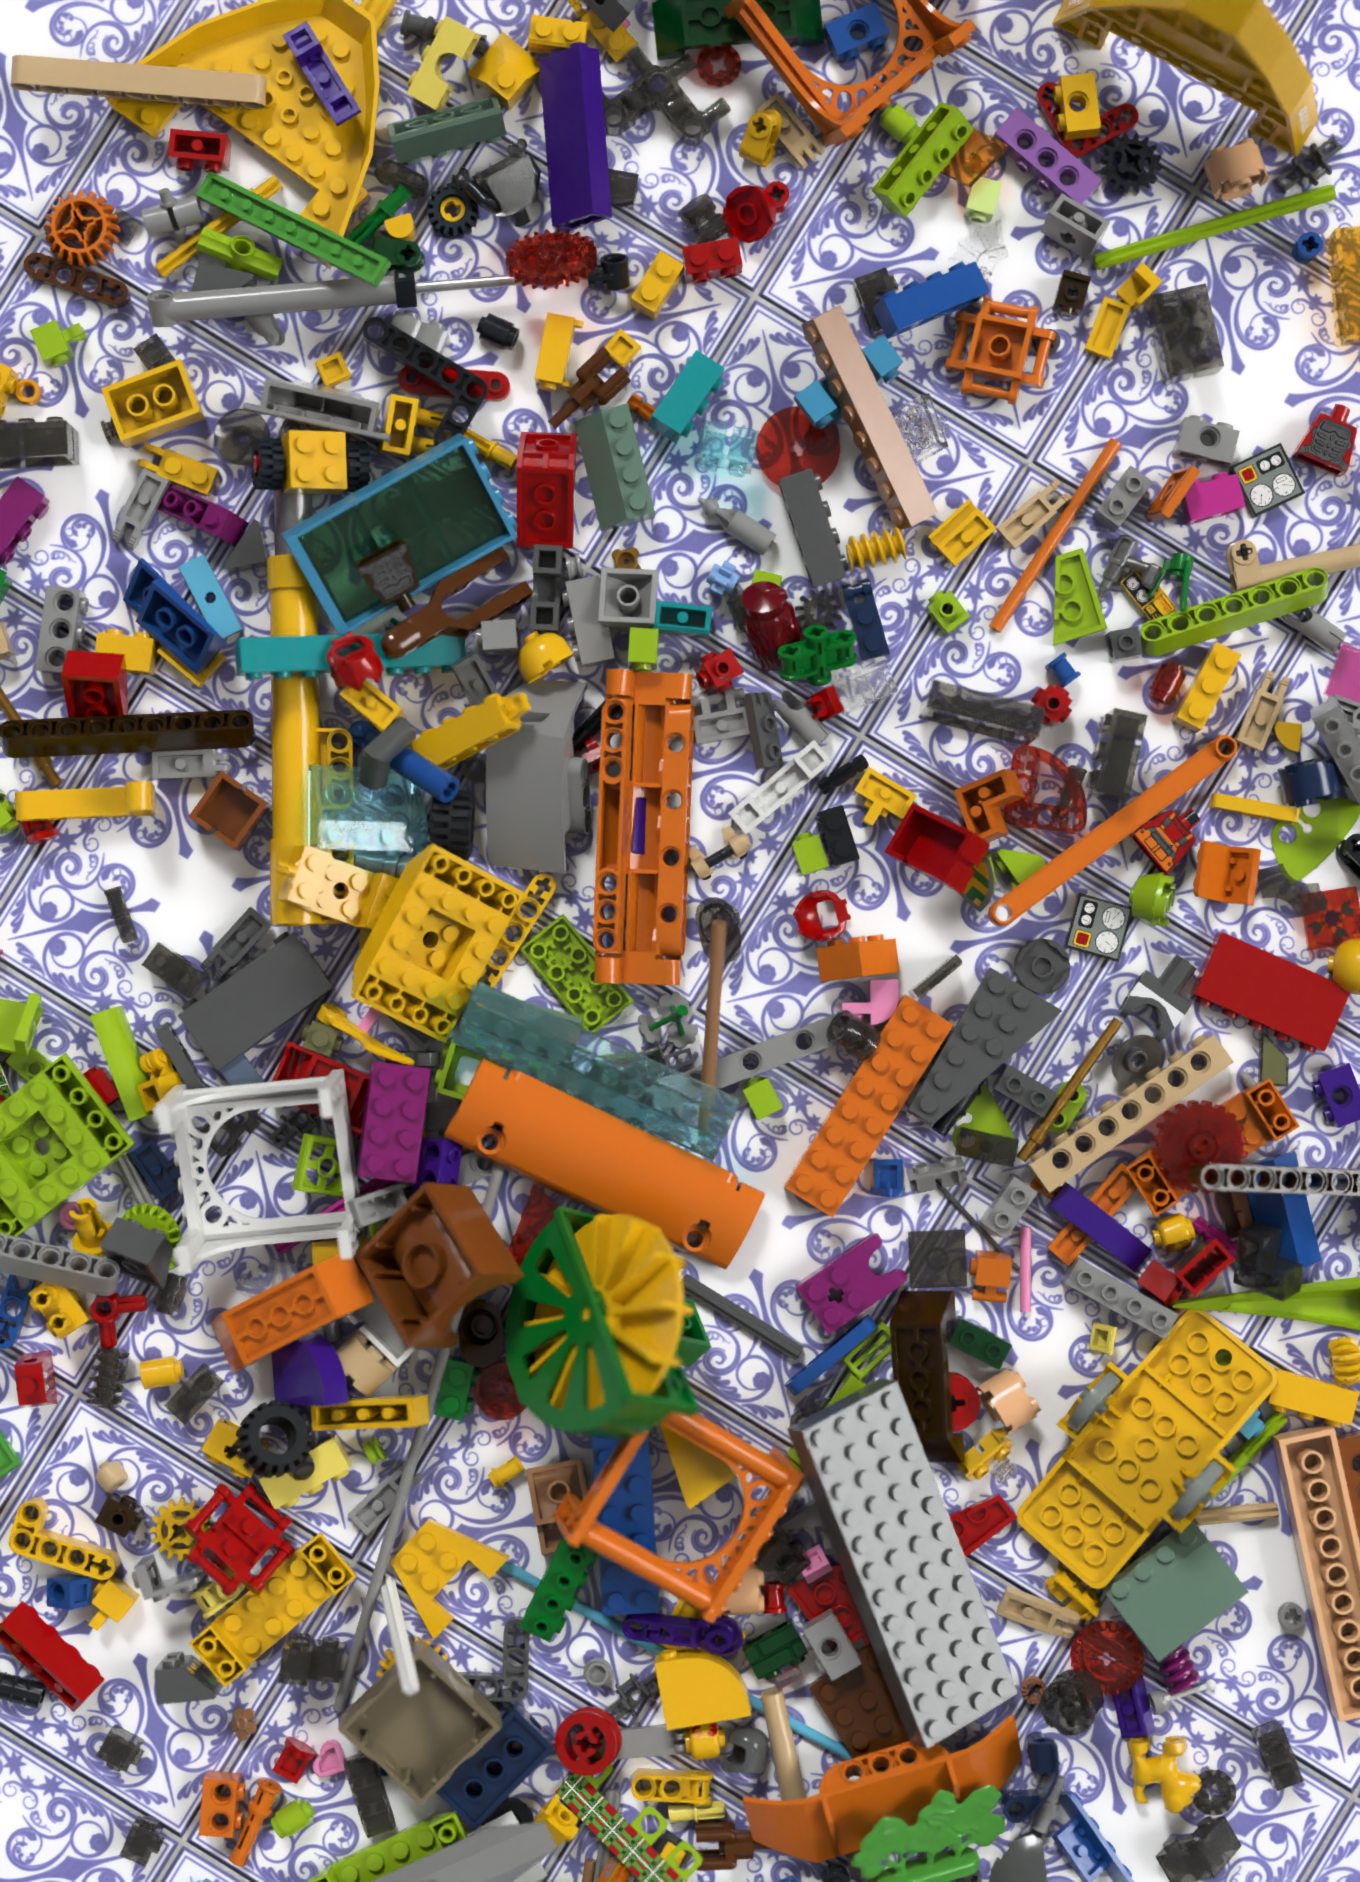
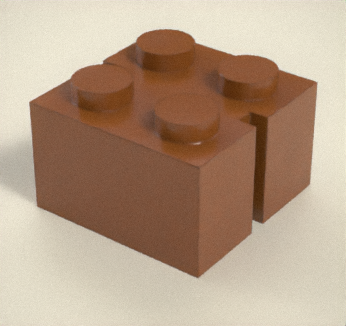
M221 770L188 817L209 832L214 833L216 837L233 849L240 851L272 805Z

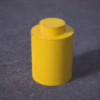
M174 1355L140 1362V1377L143 1388L147 1390L179 1384L180 1378L184 1377L182 1360L177 1361Z

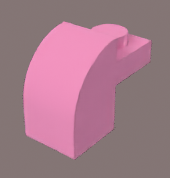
M899 979L868 980L869 1002L840 1003L841 1014H847V1020L864 1019V1014H869V1025H876L886 1021L892 1016L898 1005Z

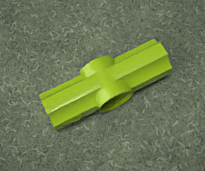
M203 227L195 249L225 261L226 267L242 272L249 271L274 282L277 281L284 262L283 258L256 248L254 242L247 236L238 235L231 238L207 227Z

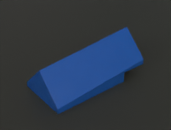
M143 558L139 559L123 601L138 613L135 622L198 675L227 642Z
M1295 1151L1246 1163L1299 1166ZM1260 1173L1256 1176L1257 1184L1260 1181ZM1284 1174L1283 1177H1282V1184H1283V1185H1284V1183H1285V1181H1286V1175H1285V1174ZM1245 1192L1255 1224V1233L1266 1274L1301 1270L1322 1260L1306 1194Z

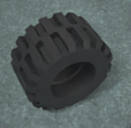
M459 790L456 796L447 803H443L433 797L430 814L429 845L433 843L453 855L468 861L472 854L475 825V798L472 790Z
M271 1400L268 1404L264 1402L257 1408H254L240 1423L241 1426L236 1432L238 1439L235 1441V1448H240V1452L237 1455L239 1459H245L246 1463L244 1466L247 1469L250 1467L255 1469L253 1474L259 1476L261 1473H264V1478H271L273 1475H276V1478L281 1477L285 1473H290L309 1454L311 1450L309 1445L313 1443V1436H309L312 1427L311 1424L306 1425L305 1421L308 1417L305 1413L302 1416L297 1413L300 1408L296 1405L290 1408V1402L283 1401L281 1404H278V1400ZM275 1425L284 1431L288 1439V1448L285 1453H272L262 1445L260 1440L262 1426Z

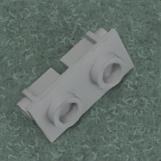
M947 1156L942 1158L940 1162L931 1164L920 1162L914 1164L912 1168L906 1169L910 1179L911 1192L917 1191L918 1194L936 1190V1179H941L942 1188L960 1185L962 1181L967 1180L966 1167L961 1157Z

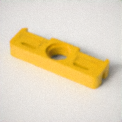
M1220 793L1211 794L1209 804L1210 809L1290 824L1298 823L1301 810L1299 808Z

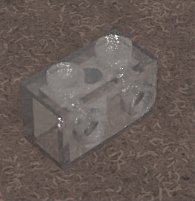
M876 658L862 663V669L852 673L848 669L835 675L836 681H833L831 686L833 685L843 707L844 716L897 693V686L885 659L878 662Z

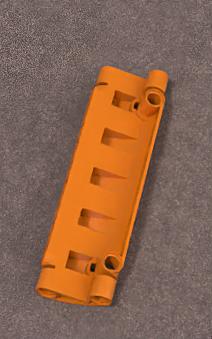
M482 1058L457 1112L453 1115L446 1129L444 1137L475 1151L477 1155L600 1214H624L641 1218L659 1227L662 1230V1235L672 1248L685 1254H693L724 1270L728 1268L754 1222L763 1202L764 1192L743 1182H740L737 1186L738 1177L732 1172L525 1073L511 1069L504 1080L503 1077L506 1069ZM493 1124L502 1127L501 1132L491 1128ZM483 1137L493 1139L495 1144L493 1150H486L482 1146L481 1141ZM699 1222L705 1223L707 1225L706 1230L697 1226ZM689 1233L694 1234L698 1238L696 1248L691 1247L687 1243V1235Z

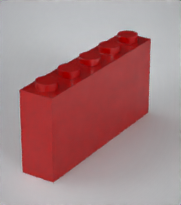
M1217 932L1190 995L1197 997L1195 1002L1202 1006L1211 1008L1213 1004L1222 1008L1221 1014L1237 1020L1238 1016L1248 1020V1026L1259 1031H1263L1265 1027L1274 1031L1273 1037L1289 1043L1290 1039L1300 1043V1049L1315 1054L1316 1050H1326L1350 993L1343 990L1335 981L1224 932Z

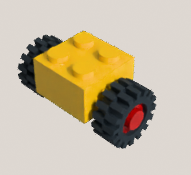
M289 430L281 437L282 441L279 438L254 439V445H252L253 453H251V476L256 490H280L283 484V493L340 495L342 492H355L370 482L371 457H369V445L366 441H346L345 432Z

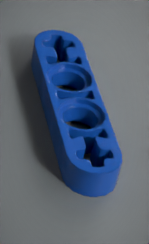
M9 1274L0 1302V1332L5 1330L7 1322H2V1318L7 1321H16L17 1324L9 1326L8 1334L12 1336L11 1339L2 1342V1336H0V1348L11 1347L17 1342L30 1304L29 1300L31 1297L28 1293L35 1288L36 1280L29 1279L28 1287L20 1289L15 1285L16 1276ZM10 1300L17 1301L21 1306V1311L17 1316H11L6 1310V1305Z
M869 1314L864 1316L792 1376L784 1386L793 1396L799 1394L877 1328V1323Z

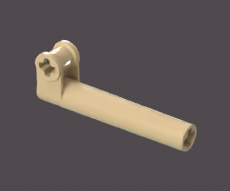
M1247 539L1239 540L1230 544L1226 550L1232 591L1235 593L1313 567L1324 569L1328 575L1360 567V544L1260 565L1255 544ZM1245 550L1246 555L1243 557L1237 556L1236 551Z
M766 1689L760 1695L781 1801L807 1798L783 1689Z

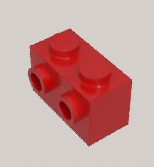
M170 128L168 158L172 165L176 166V169L190 172L193 171V168L204 169L207 173L212 171L216 174H220L221 171H229L232 143L227 134Z
M738 237L682 247V259L687 283L694 282L695 284L708 282L712 278L721 277L727 279L742 273L743 263Z

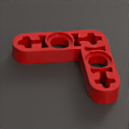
M1054 82L1043 83L1036 94L1037 106L1058 143L1077 159L1106 145L1113 138H1118L1124 133L1131 131L1139 117L1135 106L1128 103L1121 104L1102 114L1100 122L1101 125L1106 126L1108 129V136L1105 138L1089 137L1074 139L1076 142L1081 141L1083 143L1080 151H1078L1077 148L1071 149L1070 146L1073 141L1064 140L1063 131H1058L1055 117L1057 114H1060L1059 104H1055L1053 98L1056 109L1050 113L1049 111L1053 108L1049 99L1043 100L1045 91L1052 94L1054 86H1057V84ZM1121 112L1124 115L1130 114L1129 124L1125 120L1121 121L1116 125L1115 129L1117 131H1115L1113 123L1120 118Z

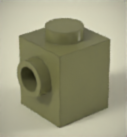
M312 1020L311 1025L306 1024L301 1036V1040L305 1041L303 1048L333 1057L335 1052H340L343 1045L344 1037L341 1036L342 1031L330 1027L323 1022Z

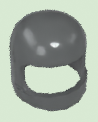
M738 1726L729 1733L727 1739L728 1742L734 1744L733 1751L730 1756L723 1758L722 1770L734 1773H763L768 1750L767 1736L762 1730L752 1726Z

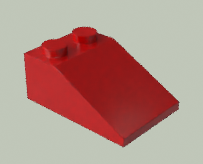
M67 650L61 679L68 718L128 715L127 669L124 654Z

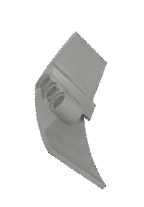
M536 680L530 684L524 682L506 695L508 697L517 693H525L531 709L520 717L521 727L518 732L486 748V825L489 865L565 874L567 872L565 834H589L592 826L588 761L586 758L574 757L573 752L574 716L583 695L588 689V683Z

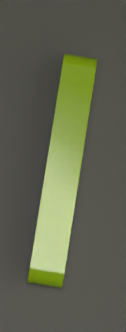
M1319 567L1309 568L1186 608L1184 612L1177 611L1147 621L1140 629L1142 652L1149 657L1161 656L1320 604L1328 596V573Z

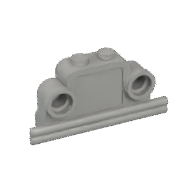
M266 378L261 405L245 402L242 410L388 442L391 439V434L378 432L377 429L381 410L379 402L361 398L362 395L355 392L299 380L287 382Z

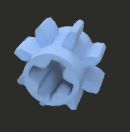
M725 560L722 566L714 564L706 580V583L712 585L710 592L720 597L723 596L724 592L732 594L740 578V575L734 573L736 570L735 565Z

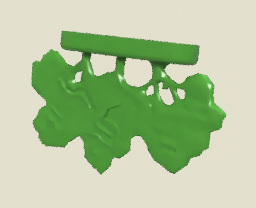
M988 1785L973 1791L962 1804H957L953 1793L939 1790L932 1798V1803L929 1806H925L918 1814V1822L911 1827L900 1818L885 1816L861 1842L860 1852L853 1857L851 1866L859 1867L861 1869V1877L866 1880L874 1878V1882H949L972 1875L979 1870L980 1857L975 1849L967 1846L971 1843L982 1847L990 1846L998 1835L1005 1832V1817L991 1813L1002 1793L997 1791L995 1786ZM966 1835V1842L961 1844L962 1837ZM947 1846L952 1847L951 1850L941 1852ZM909 1851V1855L904 1859L903 1855ZM926 1852L928 1854L927 1857L906 1863L915 1853ZM889 1854H898L900 1861L898 1863L897 1860L892 1862L888 1857ZM882 1860H885L887 1865H881L880 1863Z

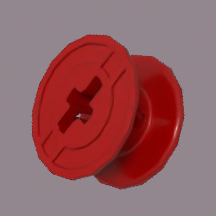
M949 1372L950 1395L955 1400H962V1402L953 1403L954 1407L951 1408L953 1432L966 1429L975 1421L980 1412V1397L977 1389L967 1377L957 1372Z

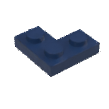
M151 1138L128 1154L160 1201L178 1190V1178L181 1177L180 1167H176L174 1158L168 1160L154 1138ZM198 1167L199 1173L204 1172L203 1167Z

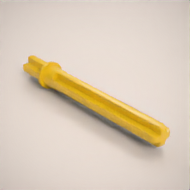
M273 174L255 189L251 187L250 191L269 200L284 187ZM223 212L205 227L224 234L241 220ZM203 228L156 263L155 268L163 278L169 276L200 252L195 249Z

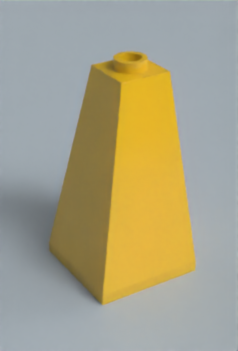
M659 1423L685 1503L689 1509L736 1477L735 1471L723 1459Z

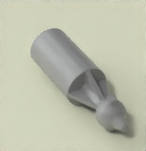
M716 496L713 499L699 498L698 502L702 506L704 517L716 515L725 532L762 556L766 553L777 534L740 510L719 508L717 502L719 498Z

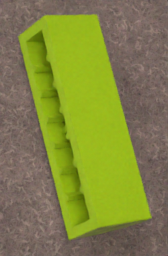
M117 1006L90 1015L129 1122L153 1115V1111L145 1112L136 1087L149 1081L150 1077L140 1067L141 1053L123 1006Z

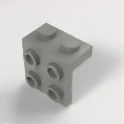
M151 1554L143 1557L134 1566L132 1580L135 1588H140L144 1601L152 1598L153 1602H158L170 1597L169 1593L180 1589L181 1593L196 1589L197 1584L202 1582L201 1580L206 1573L200 1568L162 1581L155 1556Z

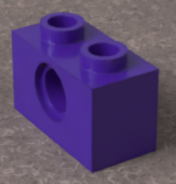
M1342 1062L1312 1074L1314 1081L1311 1082V1086L1316 1097H1321L1324 1105L1321 1111L1327 1124L1331 1123L1332 1127L1340 1128L1360 1120V1088L1350 1063ZM1337 1088H1340L1344 1093V1099L1339 1104H1336L1332 1098V1094Z

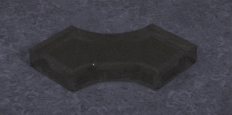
M1283 863L1258 870L1257 880L1262 898L1274 897L1286 901L1293 907L1298 918L1327 910L1319 883L1307 884L1297 881L1288 874Z

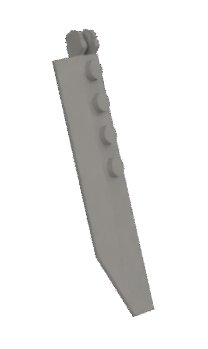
M545 1821L488 1827L371 1882H512L555 1851L557 1846Z

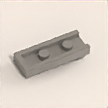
M666 1724L620 1728L622 1745L615 1760L686 1754L684 1728L667 1730Z

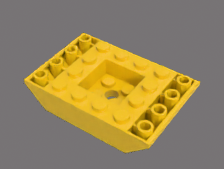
M430 844L406 864L354 964L351 997L446 1043L469 1000L472 986H476L525 892L437 845ZM433 931V942L429 945H424V935Z

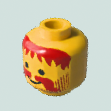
M716 1722L690 1726L689 1730H684L686 1754L691 1753L692 1758L695 1760L717 1758L720 1755V1748L726 1747L724 1730H719Z

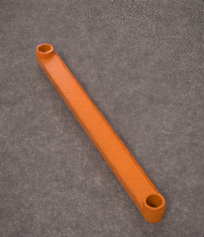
M1221 735L1212 740L994 902L988 910L990 922L998 927L1010 924L1235 756L1237 752L1235 739L1228 735ZM1219 742H1223L1228 746L1229 752L1227 755L1219 751ZM998 906L1004 907L1007 911L1008 916L1005 921L999 920L995 915Z

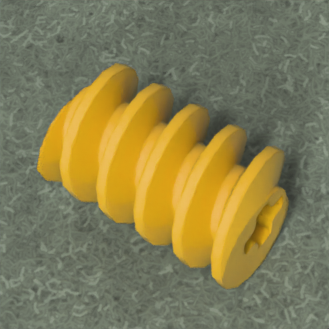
M898 527L893 528L892 536H890L887 529H883L881 538H879L875 531H872L870 540L862 533L859 536L858 543L853 535L849 536L848 544L845 545L850 572L854 571L855 563H858L861 570H864L866 561H869L872 568H875L877 559H880L885 566L889 556H891L894 563H898L899 554H902L906 561L905 543Z

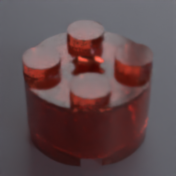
M499 1359L493 1365L483 1368L474 1386V1398L480 1409L488 1417L495 1420H510L522 1413L527 1406L521 1405L506 1359ZM501 1383H505L506 1387L511 1389V1391L507 1392L506 1396L501 1395V1390L496 1389V1387H500Z

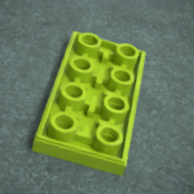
M564 914L520 948V951L573 1016L583 1018L582 1027L589 1036H592L634 1002L620 983H594L595 952Z

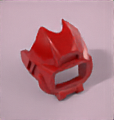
M349 631L345 633V636L331 640L332 646L327 652L326 660L331 668V674L338 690L346 686L361 692L365 678H371L376 683H379L384 666L374 650L375 645L372 640L364 635H353ZM358 643L362 647L341 658L337 655L338 651L351 644Z
M829 890L809 893L798 903L793 913L798 924V933L814 941H825L842 935L845 931L847 920L851 919V915L848 914L846 908L847 900H841L837 894ZM831 900L834 904L839 924L836 927L824 930L818 914L817 903Z

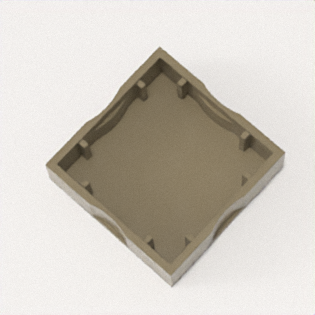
M420 1638L411 1647L419 1691L411 1696H407L406 1693L402 1692L395 1662L340 1716L338 1731L366 1757L378 1763L388 1773L393 1782L419 1806H422L450 1779L452 1773L462 1762L473 1756L502 1728V1713Z

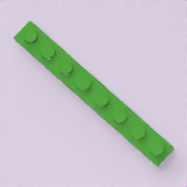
M209 171L196 193L200 200L375 288H378L392 264L387 258L212 171Z

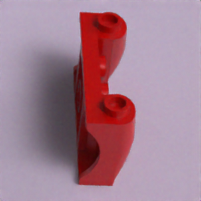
M288 1041L272 1081L328 1076L332 1070L344 1069L352 1137L360 1140L369 1075ZM320 1103L294 1105L322 1117ZM333 1117L325 1118L329 1121L334 1122Z

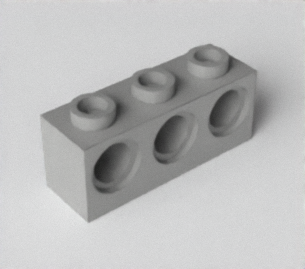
M46 586L35 670L42 673L61 675L64 663L56 667L53 663L55 655L62 652L66 657L67 650L78 651L79 642L82 643L85 636V627L82 626L83 615L87 614L89 599L85 598L86 593L83 591ZM67 597H72L73 606L69 610L63 611L61 608L62 601ZM68 625L69 634L65 638H58L57 631L59 627Z

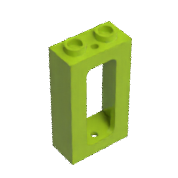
M452 1038L451 1043L446 1042L441 1058L446 1059L443 1070H437L433 1085L438 1086L436 1093L462 1100L468 1086L456 1082L454 1078L462 1056L478 1060L484 1058L498 1066L532 1075L543 1083H547L551 1066Z

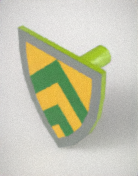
M986 852L978 867L973 865L971 870L975 873L963 894H960L968 904L980 913L990 903L995 890L994 867L991 855Z

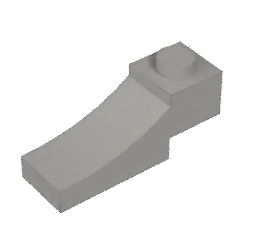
M399 1183L347 1202L357 1229L392 1218L414 1195L412 1194L413 1183Z

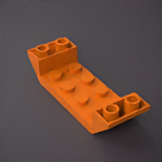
M1267 1078L1240 1091L1147 1149L1127 1165L1125 1170L1156 1217L1179 1203L1178 1199L1196 1188L1188 1180V1170L1194 1163H1236L1271 1140L1278 1141L1300 1127L1271 1079ZM1207 1170L1205 1171L1203 1176L1205 1182L1208 1179Z
M339 1254L313 1265L219 1314L210 1323L234 1374L258 1362V1359L345 1315L352 1314L376 1302L355 1258V1254L350 1259H341Z

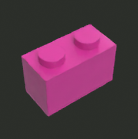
M1222 472L1211 476V481L1201 483L1200 479L1195 480L1180 502L1186 525L1239 512L1246 507L1238 475L1228 476V472Z

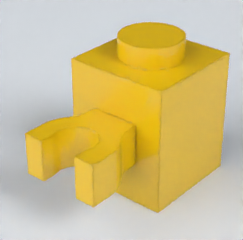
M113 1575L108 1581L101 1580L93 1590L96 1596L91 1601L100 1610L88 1625L98 1631L109 1617L116 1623H119L140 1597V1594L116 1575Z

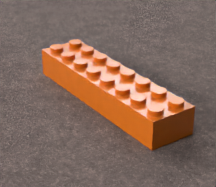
M902 995L896 1010L883 1025L784 1183V1188L833 1218L953 1027V1024L909 996Z

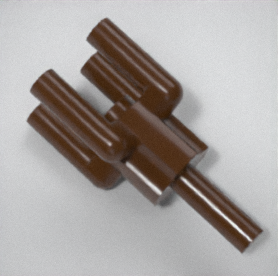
M602 346L576 371L578 381L566 392L571 400L547 421L554 429L560 426L578 408L587 412L596 402L601 406L606 405L631 382L628 377L629 373L622 366L606 382L598 376L612 362L609 357L610 353L605 347Z
M731 1820L698 1821V1823H695L696 1843L718 1842L719 1849L696 1850L702 1857V1863L697 1868V1871L733 1870L737 1866L738 1859H754V1850L771 1849L753 1841L750 1829L735 1830V1825Z

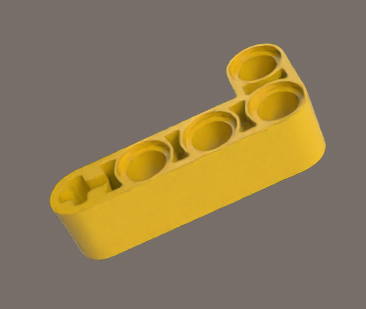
M33 1497L19 1507L8 1541L9 1547L14 1553L98 1580L109 1579L120 1568L121 1559L114 1550L44 1529L49 1511L48 1504L44 1499ZM29 1505L38 1509V1518H32L28 1515L27 1507ZM19 1533H25L29 1536L30 1545L26 1546L20 1543ZM47 1541L55 1543L57 1546L56 1554H51L46 1550L45 1545ZM73 1550H79L84 1554V1562L81 1563L74 1560ZM104 1559L108 1560L107 1565L110 1566L108 1570L103 1569L104 1564L101 1562Z

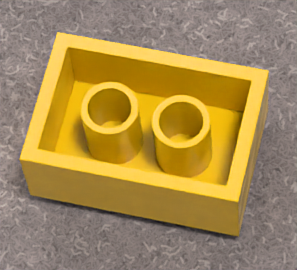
M181 359L101 388L119 439L127 448L206 419L188 369Z

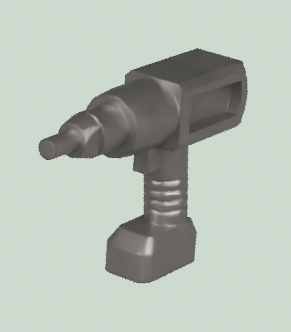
M1129 535L1119 536L1108 558L1109 562L1103 572L1102 577L1104 578L1099 587L1098 599L1100 602L1104 594L1110 591L1113 583L1118 581L1122 572L1129 574L1132 569L1144 573L1141 579L1144 587L1152 589L1162 571L1161 566L1132 558L1138 543Z

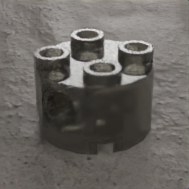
M1068 1669L1059 1673L1041 1696V1714L1046 1724L1051 1728L1054 1727L1059 1730L1060 1734L1077 1736L1086 1732L1104 1708L1103 1691L1094 1674L1090 1671H1081L1079 1669Z

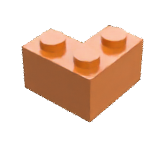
M1002 769L954 790L967 829L977 834L987 843L1009 834L1000 808L1024 798L1016 772L1008 769Z
M883 934L867 936V941H865V936L848 938L849 944H844V939L827 941L828 947L816 948L820 982L900 972L896 938L884 940Z

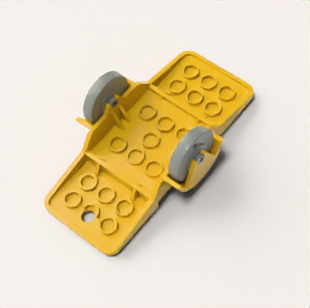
M1189 1309L1171 1328L1166 1339L1162 1338L1129 1376L1110 1361L1103 1372L1079 1395L1068 1413L1059 1420L1056 1425L1069 1435L1073 1441L1017 1511L1018 1523L1088 1586L1095 1589L1105 1587L1149 1537L1163 1518L1182 1533L1228 1480L1236 1468L1219 1453L1274 1390L1278 1383L1277 1372L1205 1310ZM1225 1349L1231 1353L1232 1361L1230 1364L1221 1366L1216 1362L1215 1355L1219 1350Z

